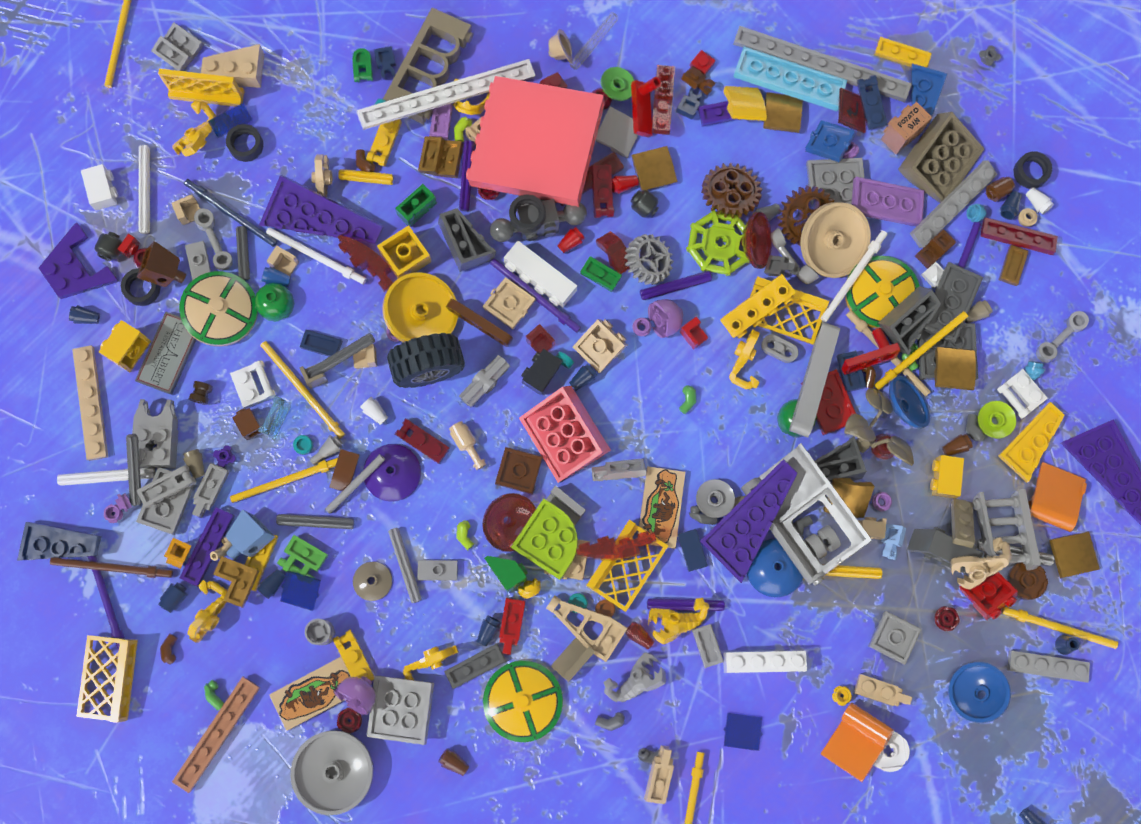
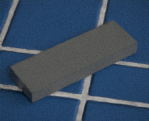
M496 643L444 672L452 688L455 689L504 663L506 659Z

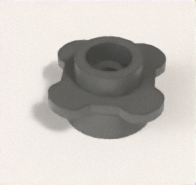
M992 45L979 53L982 63L987 66H991L995 61L1001 59V55L995 51V47Z

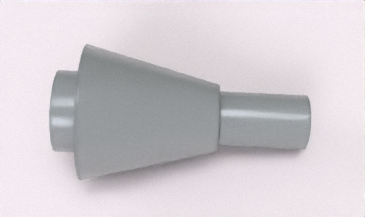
M330 435L319 452L310 459V462L316 465L323 458L339 452L342 449V441L337 436L333 437Z

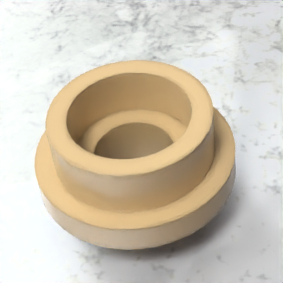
M1030 208L1023 209L1018 215V221L1022 226H1033L1037 221V214Z

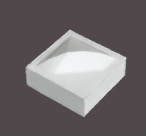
M935 262L921 276L934 289L938 285L944 270Z

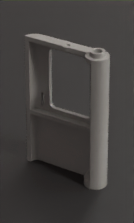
M800 443L788 455L761 476L747 482L741 489L747 495L783 459L798 472L770 527V531L808 585L813 584L816 586L824 581V575L865 547L872 539L805 447ZM817 501L823 502L851 541L849 548L825 565L820 563L793 525V520Z

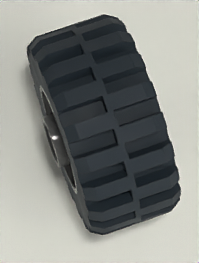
M435 333L402 342L400 345H396L387 355L393 382L400 388H416L444 381L455 374H459L465 365L459 340L451 333Z

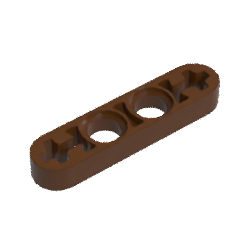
M450 299L445 306L450 312L500 344L508 347L513 340L511 335L460 302Z

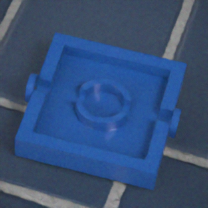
M821 120L816 130L811 132L810 140L805 147L806 152L840 163L855 137V131Z

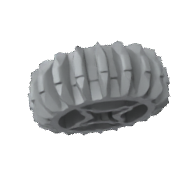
M643 234L640 237L634 238L625 250L627 255L624 258L628 260L625 265L630 267L628 272H633V278L638 277V283L644 282L645 285H655L658 282L664 281L673 269L671 264L674 261L670 259L673 254L668 252L670 247H665V241L660 242V236L654 238L653 234L648 236Z

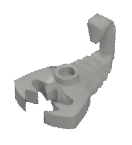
M644 653L637 660L631 670L630 677L619 690L613 691L614 688L618 687V684L611 678L603 682L605 686L604 694L615 702H625L637 697V695L644 691H651L664 685L666 682L665 670L660 667L659 673L654 671L655 678L653 679L645 665L649 664L653 667V661L658 660L653 655Z

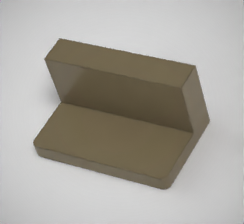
M575 638L551 667L569 682L595 651L590 647L586 648Z

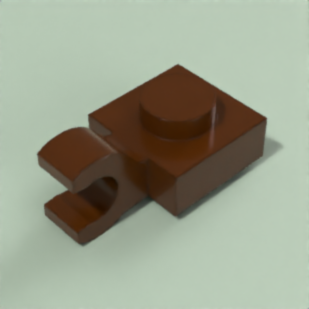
M693 66L681 78L693 89L699 88L706 95L712 92L710 88L716 84L711 79L705 80L707 76Z

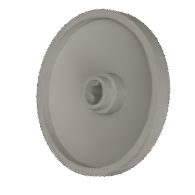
M326 731L316 734L305 741L294 756L290 774L292 788L299 801L315 813L322 815L345 813L357 806L367 795L371 787L373 762L370 753L358 738L349 733Z

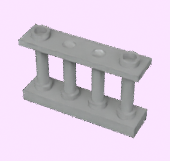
M1017 490L1011 495V498L985 500L984 492H979L973 499V509L977 513L984 557L996 556L993 540L999 537H992L990 526L1016 525L1019 531L1018 536L1000 537L1003 542L1005 541L1009 544L1019 543L1022 546L1023 553L1021 555H1012L1009 563L1023 562L1026 565V570H1034L1040 566L1041 562L1026 490ZM1012 506L1015 511L1014 517L989 518L987 508Z

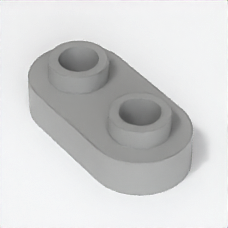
M767 335L761 343V348L766 354L784 363H792L798 356V349L794 344L776 335ZM772 343L774 348H769L767 344ZM784 352H790L791 356H785Z

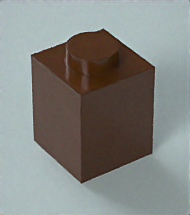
M243 408L232 417L241 435L246 440L264 431L250 408Z

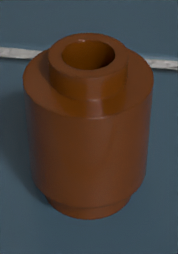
M1008 176L999 178L986 187V196L988 199L997 202L1012 193V190L1015 188L1014 181Z

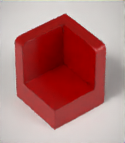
M697 316L682 326L680 330L681 335L693 350L708 339V336L700 328L701 322Z

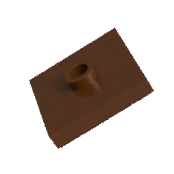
M505 447L495 485L532 495L543 457Z

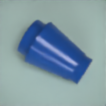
M270 266V268H264L261 281L266 282V284L279 283L288 287L291 276Z

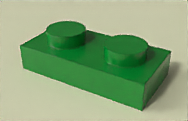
M591 256L580 271V274L610 292H613L622 277L621 274Z

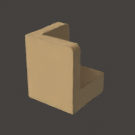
M193 195L171 203L182 225L195 221L194 215L200 207Z
M277 245L267 259L269 266L291 276L299 263L296 256Z
M374 344L353 355L355 369L377 367Z

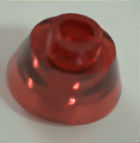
M879 434L876 436L875 442L886 438L890 439L892 436ZM887 443L880 444L875 448L871 447L872 453L879 459L887 460L894 456L888 450Z

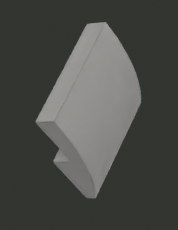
M173 22L166 35L159 37L151 52L176 70L182 71L197 56L204 43Z
M609 107L598 130L596 142L610 147L612 152L628 158L638 135L634 134L633 119Z

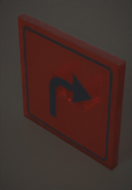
M839 88L838 123L861 133H866V119L860 96L846 89Z

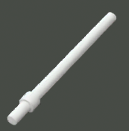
M270 227L266 231V234L342 273L343 277L349 280L353 279L363 285L365 284L367 278L356 273L351 267H345Z
M882 230L875 241L869 244L868 251L820 319L823 322L828 321L872 256L878 253L882 242L888 235L887 232Z

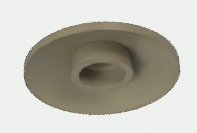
M379 562L362 564L353 576L355 592L367 601L382 599L388 594L392 586V576L389 569ZM370 577L375 578L374 584L368 583Z

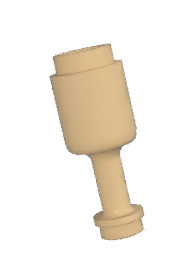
M460 421L451 426L449 430L452 439L460 451L468 452L475 463L473 467L479 470L486 466L485 459L481 460L474 449L476 439L467 424Z

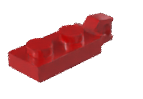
M506 598L499 635L500 643H504L503 654L511 655L512 645H517L519 641L526 601Z

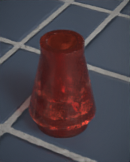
M632 622L625 632L628 639L647 650L655 642L641 623Z

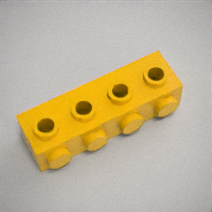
M780 274L723 316L720 321L733 338L737 336L739 339L748 332L746 330L748 327L759 325L763 321V316L766 314L771 316L778 311V305L781 303L786 305L793 300V294L796 292L783 274Z

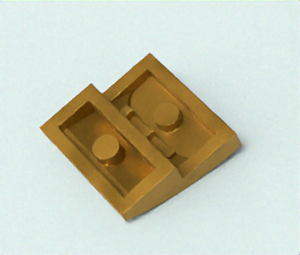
M767 92L765 97L767 119L763 121V129L799 133L803 100L786 94Z
M425 136L418 171L429 175L457 178L464 146L463 142L444 140L442 137Z
M667 146L631 155L641 191L677 182Z
M937 347L935 350V387L974 391L976 378L975 351Z
M833 478L832 486L856 518H864L875 487L872 482H853L851 478ZM824 505V508H823L824 512L830 514V512L828 511V509H827V508L825 507V505Z
M1089 532L1049 540L1060 578L1100 570Z

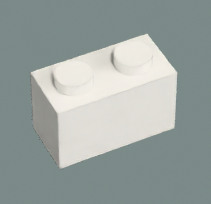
M101 164L81 170L89 204L96 211L117 205L116 198L118 193L115 186L112 185L111 181L114 178L110 169L107 170Z

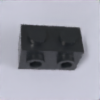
M544 348L541 353L536 352L531 360L534 362L530 368L526 367L521 375L523 377L522 384L540 396L563 362Z

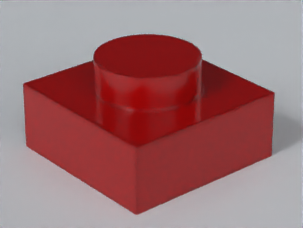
M701 50L691 61L690 67L693 66L706 75L715 64V59Z
M128 234L118 247V250L130 259L138 250L140 242Z

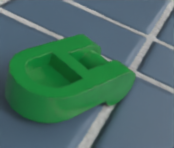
M364 48L355 50L352 56L354 82H360V80L365 79L373 81L372 59L369 51ZM366 68V72H360L359 69Z

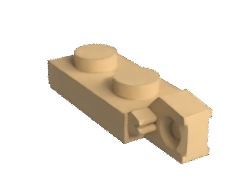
M862 674L858 676L854 694L897 707L899 702L910 705L912 697L902 694L903 689L898 688V686Z
M661 745L658 756L654 757L644 796L646 802L666 803L674 769L673 759L670 758L672 750H670L669 746Z

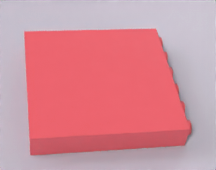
M495 76L494 81L490 83L489 99L485 101V115L480 120V134L477 133L476 149L471 154V168H468L466 173V179H468L470 186L519 196L529 194L536 196L540 200L554 199L556 203L579 207L605 105L604 96Z

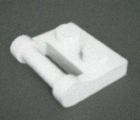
M262 360L230 373L243 408L247 409L276 396L275 391L271 389ZM255 371H257L264 389V393L261 395L252 375Z
M1024 369L996 389L1007 398L1017 410L1018 416L1021 419L1048 399ZM1009 387H1011L1015 391V393L1020 397V399L1026 404V408L1023 407V405L1008 389Z

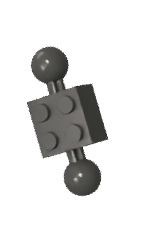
M554 199L542 201L546 212L544 224L536 232L528 234L521 232L522 240L534 241L541 236H554L559 232L560 222L566 221L570 225L581 224L587 216L585 206L580 203L579 207L566 205L562 211H557ZM528 204L517 209V219L521 223L531 224L538 218V209L534 205ZM505 218L494 220L490 226V234L498 242H506L511 239L513 233L519 232Z

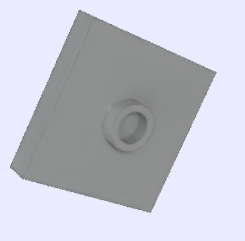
M884 611L868 647L906 665L922 629Z

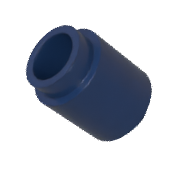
M178 582L176 584L171 583L160 597L161 601L158 605L172 613L188 595L185 592L187 588Z

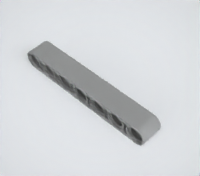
M821 322L789 431L809 437L812 431L840 327Z

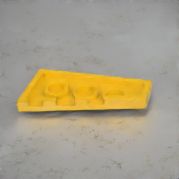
M1051 402L1047 403L998 457L1026 483L1029 482L1033 471L1040 462L1041 456L1046 451L1048 443L1065 415Z

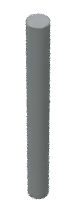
M379 454L325 510L331 514L385 458Z

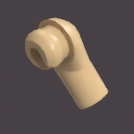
M226 537L221 541L224 546L210 553L213 561L219 560L221 556L226 557V552L233 545Z

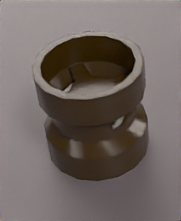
M194 381L192 386L194 390L190 393L188 399L202 405H207L209 401L208 394L212 392L213 386L204 382Z

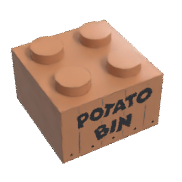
M917 102L912 106L907 105L901 111V115L898 118L895 116L889 121L888 126L883 131L885 134L881 140L897 155L923 132L932 117Z

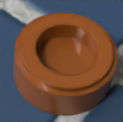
M604 599L597 603L595 612L612 617L615 613V606L610 601Z

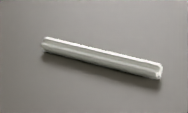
M148 145L139 146L138 231L141 234L150 233V148Z
M140 468L141 479L154 478L155 468ZM128 469L60 474L57 476V483L63 486L128 480Z

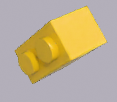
M940 455L933 460L932 471H934V479L932 478L930 483L932 496L952 499L961 496L964 458Z

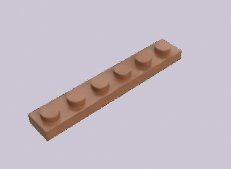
M245 677L240 679L172 782L187 793L192 791L259 691V686Z

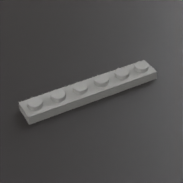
M988 160L983 161L909 233L919 248L925 247L998 175Z

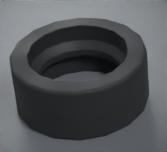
M238 124L226 136L228 150L239 161H252L262 153L264 147L263 139L258 130L252 125ZM242 134H251L255 138L253 148L246 152L237 151L234 147L235 140Z
M1030 151L1025 153L1015 163L1013 169L1014 177L1025 188H1038L1050 178L1052 164L1043 153ZM1027 161L1036 162L1042 169V177L1040 179L1029 178L1023 171V164Z
M526 194L517 197L510 205V222L519 232L527 234L536 232L545 221L546 212L544 204L534 195ZM531 204L538 209L539 215L535 222L531 224L519 222L516 217V211L521 205Z
M140 268L132 269L122 278L120 285L122 294L134 305L146 306L151 304L159 296L160 286L151 283V289L148 294L139 298L133 296L130 292V286L137 279Z

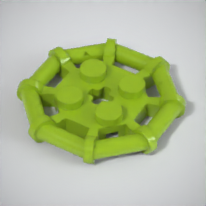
M713 210L695 223H691L686 251L691 254L702 272L710 271L730 276L732 272L751 261L750 255L755 236L737 214L734 216V219L731 218L730 214L724 218V213L721 212L717 215V211ZM718 219H719V220H724V221H730L731 223H730V225H729V224H724V223H718ZM712 220V227L707 229L702 227ZM735 225H737L743 235H739L734 231ZM700 233L703 235L702 243L696 244L697 234ZM722 238L726 245L718 246L716 241ZM740 241H745L744 252L739 250ZM702 249L704 251V255L708 257L706 261H704L697 250ZM735 255L740 258L729 265L728 260L732 259ZM711 260L723 262V266L712 265L710 262Z

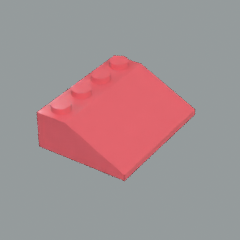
M572 386L561 387L519 417L558 483L611 451Z

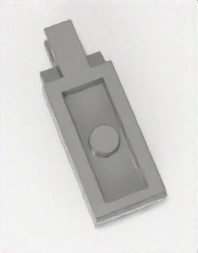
M643 458L605 462L604 466L592 467L593 481L646 476Z
M210 463L193 497V504L196 505L192 512L194 516L202 518L206 509L210 511L230 472L229 470Z

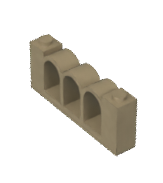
M431 8L383 100L389 101L413 94L403 89L409 76L430 85L432 88L444 84L449 78V65L456 62L460 57V47L465 48L466 44L470 43L473 38L471 25ZM433 34L455 45V48L449 53H441L427 47L426 44ZM420 55L443 65L444 69L441 73L432 75L415 68V65ZM433 109L408 116V118L425 124L426 120L431 118Z

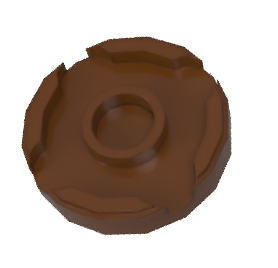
M1020 562L1013 565L1009 570L1007 581L1018 591V598L1024 600L1036 599L1043 595L1048 586L1046 572L1041 566L1034 570H1026V565Z

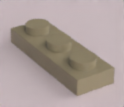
M953 498L951 502L953 544L972 548L975 544L973 503Z

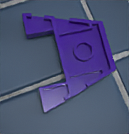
M78 223L71 227L38 267L60 299L84 293L92 288L103 287L102 285L118 282V279L108 266L90 276L72 248L88 237Z

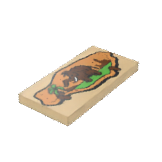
M647 466L639 527L667 544L668 548L675 549L686 472ZM638 532L637 536L638 544L645 543L644 535ZM657 543L649 544V545H652V546L661 547V546L658 545Z
M342 657L269 694L286 731L344 701V699L341 701L334 693L344 679L351 677Z

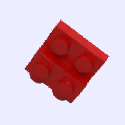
M999 572L988 576L982 583L972 589L959 587V590L973 603V607L986 620L990 618L996 619L1002 613L1001 609L1007 606L1009 608L1017 601L1018 591Z

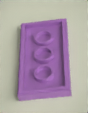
M855 177L853 179L852 205L857 207L865 217L917 227L923 221L925 190Z

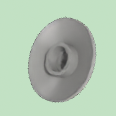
M713 479L704 482L699 487L696 494V502L700 511L706 516L720 518L732 510L735 503V495L727 483ZM716 497L718 502L713 503L711 498Z

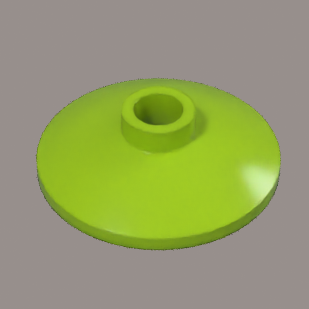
M991 401L980 409L978 425L987 436L996 439L1004 438L1015 429L1016 415L1008 404L1001 401ZM992 418L997 420V424L992 422Z

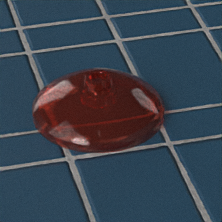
M763 212L752 214L747 221L741 238L744 253L749 263L756 269H763L767 265L772 247L770 224Z
M509 493L499 496L490 503L484 513L482 527L485 538L498 550L506 552L515 551L511 546L535 512L536 507L528 498L520 494ZM505 517H508L507 522H504Z

